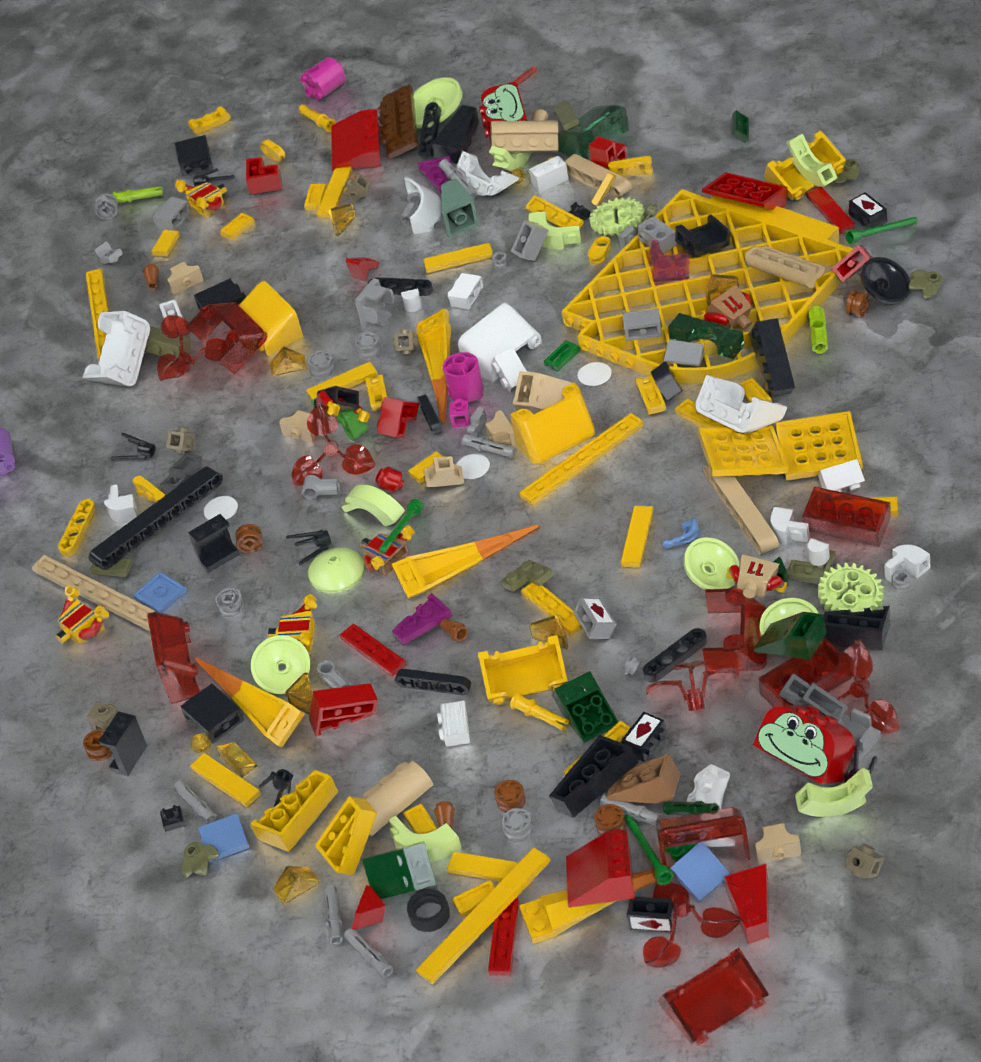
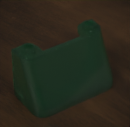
M621 105L596 106L578 119L579 125L558 133V152L568 157L576 154L589 160V157H587L589 145L598 136H603L611 129L615 132L619 131L623 135L629 131L626 108Z

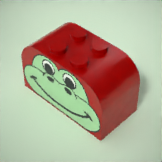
M517 82L493 86L482 93V106H479L485 136L490 139V143L491 121H527Z
M805 705L778 706L770 709L765 714L753 746L820 784L842 782L855 751L854 738L846 727L837 723L838 720L836 718L821 714L818 708Z

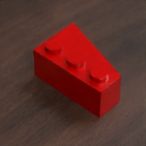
M371 683L313 691L309 722L315 737L322 735L321 731L332 727L333 730L338 729L340 724L350 720L351 723L375 715L378 698Z
M759 865L724 876L727 895L747 943L750 944L769 938L767 865Z

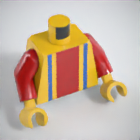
M177 180L175 184L179 192H185L189 206L204 218L214 211H218L224 203L222 195L227 192L223 184L215 187L210 182H206L193 187L186 185V182L183 180Z
M70 585L66 586L65 594L69 597L65 600L62 613L58 618L61 631L55 636L62 644L70 638L76 643L81 644L87 639L96 637L98 632L105 628L102 620L109 617V612L100 605L93 611L79 600L74 601V598L80 595L79 589L73 588Z
M308 594L304 598V604L298 611L280 618L279 628L268 629V638L278 635L290 636L301 642L307 652H312L315 621L311 609L317 607L316 598Z

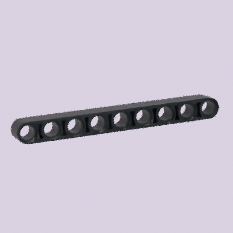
M205 466L93 548L89 553V561L102 570L111 568L217 489L223 481V475Z

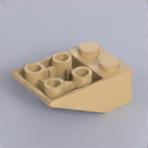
M520 371L513 406L516 411L528 409L535 414L563 400L562 389L573 382L541 373Z

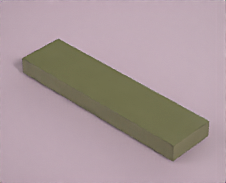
M568 100L553 107L565 131L580 124Z

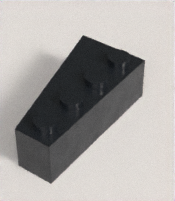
M462 105L431 143L434 159L449 156L451 163L458 164L462 152L468 153V146L471 145L472 136L475 135L479 125L476 107Z
M778 318L757 321L748 335L764 379L765 390L769 393L770 397L791 394L795 389V384Z
M599 735L551 792L549 797L559 813L574 818L636 766L639 761L629 745Z

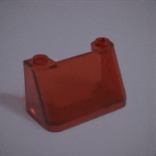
M737 948L729 953L727 957L719 960L716 964L689 981L677 986L674 990L672 988L664 993L658 1002L690 1044L696 1043L699 1046L709 1039L707 1035L751 1007L756 1010L766 1004L764 999L770 994L740 948Z

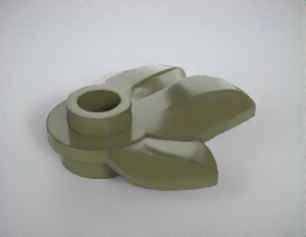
M853 159L846 160L844 170L837 175L838 178L833 183L840 184L846 180H855L859 176V164Z
M650 203L643 213L646 217L642 220V223L648 220L649 217L651 218L658 212L656 204Z
M916 270L911 273L913 279L910 281L908 289L922 290L924 299L931 298L938 292V287L942 284V275L938 272Z
M198 842L190 843L184 851L185 859L181 866L182 874L185 878L190 877L193 872L200 876H207L208 861L219 857L217 849L210 844L202 846Z

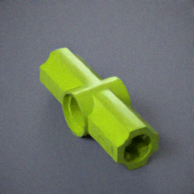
M816 305L809 309L812 351H815L817 354H823L828 350L825 310Z

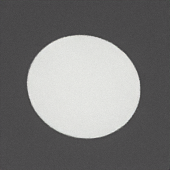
M593 362L586 364L579 370L578 379L584 385L598 386L610 379L612 371L607 364Z
M470 454L462 457L456 465L461 466L464 479H476L487 473L490 462L483 455Z
M229 496L216 497L204 507V516L210 520L221 514L227 520L236 513L238 503Z

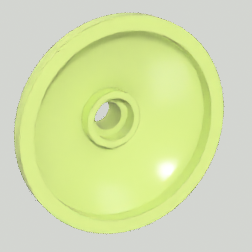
M705 537L693 541L687 547L683 557L687 575L697 586L704 590L723 592L730 589L736 583L733 579L726 578L728 567L732 565L740 566L738 557L727 544L718 539Z
M349 548L326 550L315 557L308 568L310 583L316 589L323 592L336 593L345 591L356 585L362 578L365 571L364 560L358 552Z
M785 598L776 601L764 611L761 617V636H763L769 625L773 622L801 612L818 613V611L812 604L799 598Z
M284 635L273 636L264 640L256 648L251 659V672L256 683L263 690L277 695L288 694L299 689L307 680L311 667L309 654L303 644L295 638ZM280 665H286V669L280 671L279 667Z

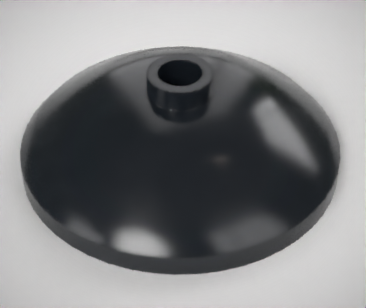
M874 257L865 262L861 268V282L865 290L874 299L886 304H898L908 297L911 291L908 289L910 283L909 276L893 260L884 257Z

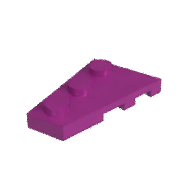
M449 156L417 163L419 170L440 194L441 184L451 180L447 178L446 173L438 165L443 159H447L451 164Z
M432 593L427 597L428 601L416 607V612L412 616H407L392 630L393 636L403 646L439 625L443 619L453 617L451 610Z

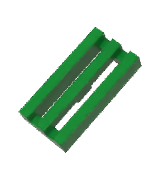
M565 340L544 360V366H550V369L555 368V371L559 372L580 352V346Z

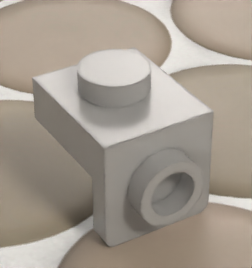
M104 241L94 249L102 264H114L123 254L120 248L112 249L107 241Z

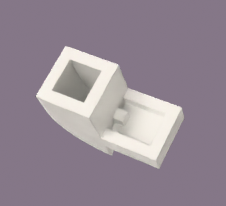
M118 484L110 486L111 493L108 494V499L104 500L110 518L116 522H129L136 518L138 513L133 494L122 496Z
M774 507L771 514V529L775 533L778 542L783 545H787L788 540L808 542L810 537L809 524L795 522L793 509Z
M901 545L892 549L893 558L889 559L884 565L885 578L890 582L893 581L892 575L899 570L907 571L917 579L931 568L930 554L915 545Z

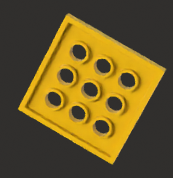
M850 411L775 423L777 438L789 467L788 473L785 474L786 481L818 476L820 470L856 459L860 468L863 469ZM836 441L841 442L840 444H834ZM817 444L822 445L821 447H815Z
M768 425L748 434L738 432L730 427L698 428V436L712 476H759L762 474L779 475L788 473L789 467L773 425Z

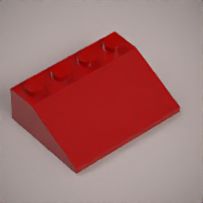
M377 109L361 110L331 125L332 171L345 167L359 169L381 166Z
M725 172L702 189V192L770 210H774L776 206L784 208L787 200V186Z
M615 829L611 832H605L566 856L568 907L635 898L631 850L627 829Z

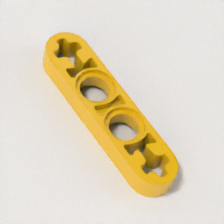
M84 499L78 504L58 544V549L63 557H70L76 553L96 512L93 500ZM85 519L81 523H76L78 520ZM72 533H78L76 536L70 537Z

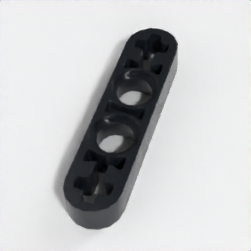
M430 102L424 112L418 154L424 161H428L434 156L431 143L438 135L442 112L436 102ZM434 121V124L431 127H428V124ZM432 135L429 141H425L428 136Z
M374 278L379 280L381 287L391 289L393 295H401V292L418 289L420 296H428L433 292L431 281L426 279Z
M700 628L691 630L645 664L643 667L644 679L652 683L659 681L707 644L706 632ZM681 647L688 648L685 652L677 651ZM666 658L673 660L668 664L662 662Z
M399 669L395 676V683L403 688L467 695L471 687V681L468 678L457 675Z

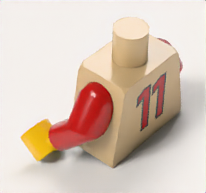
M742 554L739 567L732 565L727 568L726 578L733 579L737 583V590L742 591L743 595L747 598H753L755 595L764 597L768 591L772 590L785 593L788 582H784L782 578L777 576L778 563Z

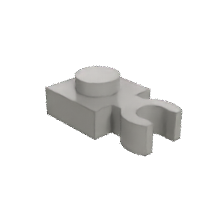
M477 407L475 413L471 415V425L467 432L471 433V436L478 437L487 422L485 408Z

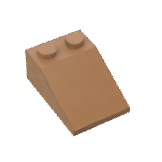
M666 754L634 766L609 788L606 798L611 801L651 804L662 801L667 802L675 795L681 773L670 754Z

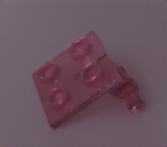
M656 239L652 240L650 254L654 267V282L689 279V253L664 255L658 246L659 241Z

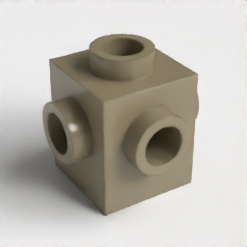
M358 172L352 179L350 177L344 184L345 189L343 193L357 202L360 198H365L371 181Z
M410 329L399 330L400 333H394L393 348L397 352H401V355L412 354V351L417 350L416 346H419L418 336H415L414 332H410ZM406 339H409L408 346L404 344V341Z
M178 427V430H169L166 448L175 449L174 452L185 454V451H192L195 445V433L188 432V428Z
M96 702L86 716L91 729L106 730L118 709L112 704L107 705Z
M862 844L861 846H854L849 850L846 856L847 862L845 867L852 870L851 873L857 877L875 878L880 871L885 857L874 852L875 848Z

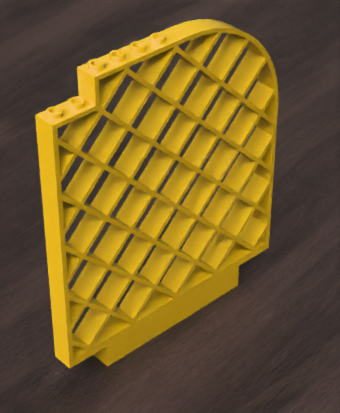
M681 189L655 217L675 231L676 226L681 224L688 230L707 224L708 215H713L730 230V245H733L734 249L680 260L679 256L689 253L678 243L675 247L660 255L650 247H644L646 244L639 240L637 234L561 311L563 323L568 327L581 331L577 336L580 349L590 352L598 357L605 358L645 375H651V371L664 362L666 348L646 353H640L639 348L666 343L667 347L669 340H681L696 336L698 342L694 343L704 345L705 354L703 362L705 367L681 368L677 367V363L667 362V364L672 365L669 367L675 374L677 382L700 384L704 383L706 375L725 380L731 379L758 368L759 364L754 352L742 358L739 350L752 347L748 335L750 331L734 334L733 329L741 327L739 324L730 329L714 322L699 324L696 315L700 314L702 310H705L707 313L710 302L723 294L722 288L746 284L747 288L741 289V291L750 295L753 309H751L748 318L752 322L751 325H754L757 321L789 317L788 323L780 325L784 345H786L809 319V309L816 305L821 306L842 283L834 271L825 272V274L815 280L814 288H808L789 280L784 281L783 278L753 267H746V252L755 246L759 248L767 246L787 254L800 252L801 256L798 258L828 267L839 263L853 248L838 243L840 241L839 227L776 206L774 210L717 196L707 198ZM688 214L693 216L692 218L669 222L673 217ZM759 239L764 240L762 244L742 248L739 245L740 243ZM672 257L675 261L655 266H649V262L668 259ZM644 263L645 268L619 273L624 267ZM737 264L741 268L717 274L715 272V269ZM708 270L710 272V275L685 280L684 276ZM674 277L680 278L678 282L659 286L654 284L655 281ZM775 277L777 280L775 283L753 287L751 283ZM645 283L650 285L649 288L624 292L626 287ZM619 289L620 294L594 299L598 293ZM712 290L716 292V295L693 300L690 297L693 294ZM814 292L811 297L792 301L789 298L790 295ZM685 296L686 301L660 306L659 301ZM782 297L784 301L782 303L759 307L758 302L776 299ZM655 303V307L644 310L659 309L662 336L626 341L625 335L604 339L603 334L624 330L623 314L599 319L598 314L624 309L625 313L630 312L629 307ZM594 315L595 320H590L585 317ZM688 316L692 320L671 326H666L665 321ZM728 331V336L703 341L702 335ZM596 335H599L600 341H598V340H596V339H593V338H594ZM635 349L636 355L631 354V353L626 352V351H627V350ZM734 351L736 360L715 366L710 365L709 355Z

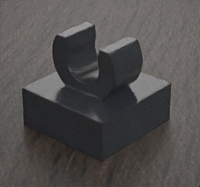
M577 202L571 205V210L568 212L580 218L583 222L591 214L590 210L586 209L584 205H577Z
M173 805V808L166 810L163 808L160 811L165 832L185 826L180 806Z

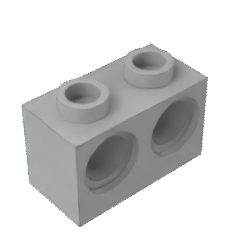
M655 216L638 225L639 240L660 255L677 245L675 231Z

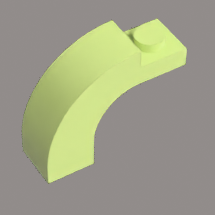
M799 134L786 142L793 156L791 157L792 162L802 176L815 186L824 187L838 178L831 163H822L814 156L803 134Z
M494 146L489 151L495 160L493 166L510 172H517L520 167L527 163L531 153H508L506 149Z
M546 211L529 213V221L538 223L549 230L542 244L543 247L560 250L564 249V245L581 243L579 226L553 227L548 224Z
M356 485L344 499L345 503L341 507L345 512L357 508L367 510L385 527L394 524L405 511L390 495L370 485Z
M861 768L847 782L836 787L826 788L807 783L795 794L798 811L816 817H829L851 812L866 803L865 794L873 788L869 770Z
M396 815L389 819L391 827L389 832L393 837L396 849L424 841L430 862L445 859L451 856L454 851L458 852L462 849L458 835L447 823L431 833L416 834L409 831Z

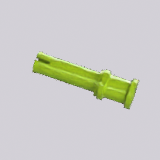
M162 186L134 191L127 189L118 193L114 191L113 196L117 199L118 205L127 202L131 204L134 200L163 196Z

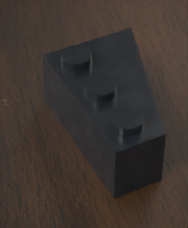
M883 606L882 610H871L869 607L864 608V611L851 612V609L824 612L823 619L827 634L821 644L883 650L890 626V606Z

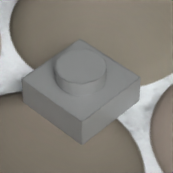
M629 226L619 235L621 249L636 236L635 228Z

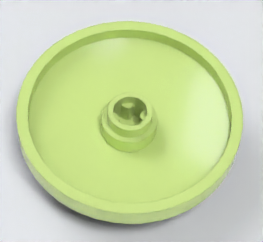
M438 78L424 84L413 93L417 129H422L425 108L430 102H436L441 108L440 123L457 109L462 100L463 91L456 80L452 78ZM434 121L430 122L428 124V127H431L434 124Z

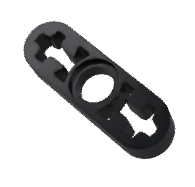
M424 394L417 397L421 411L433 435L441 433V424L427 395Z

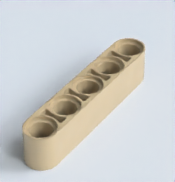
M573 154L564 161L568 176L597 190L607 173L616 175L617 177L607 195L613 198L620 199L632 189L628 179L581 156Z

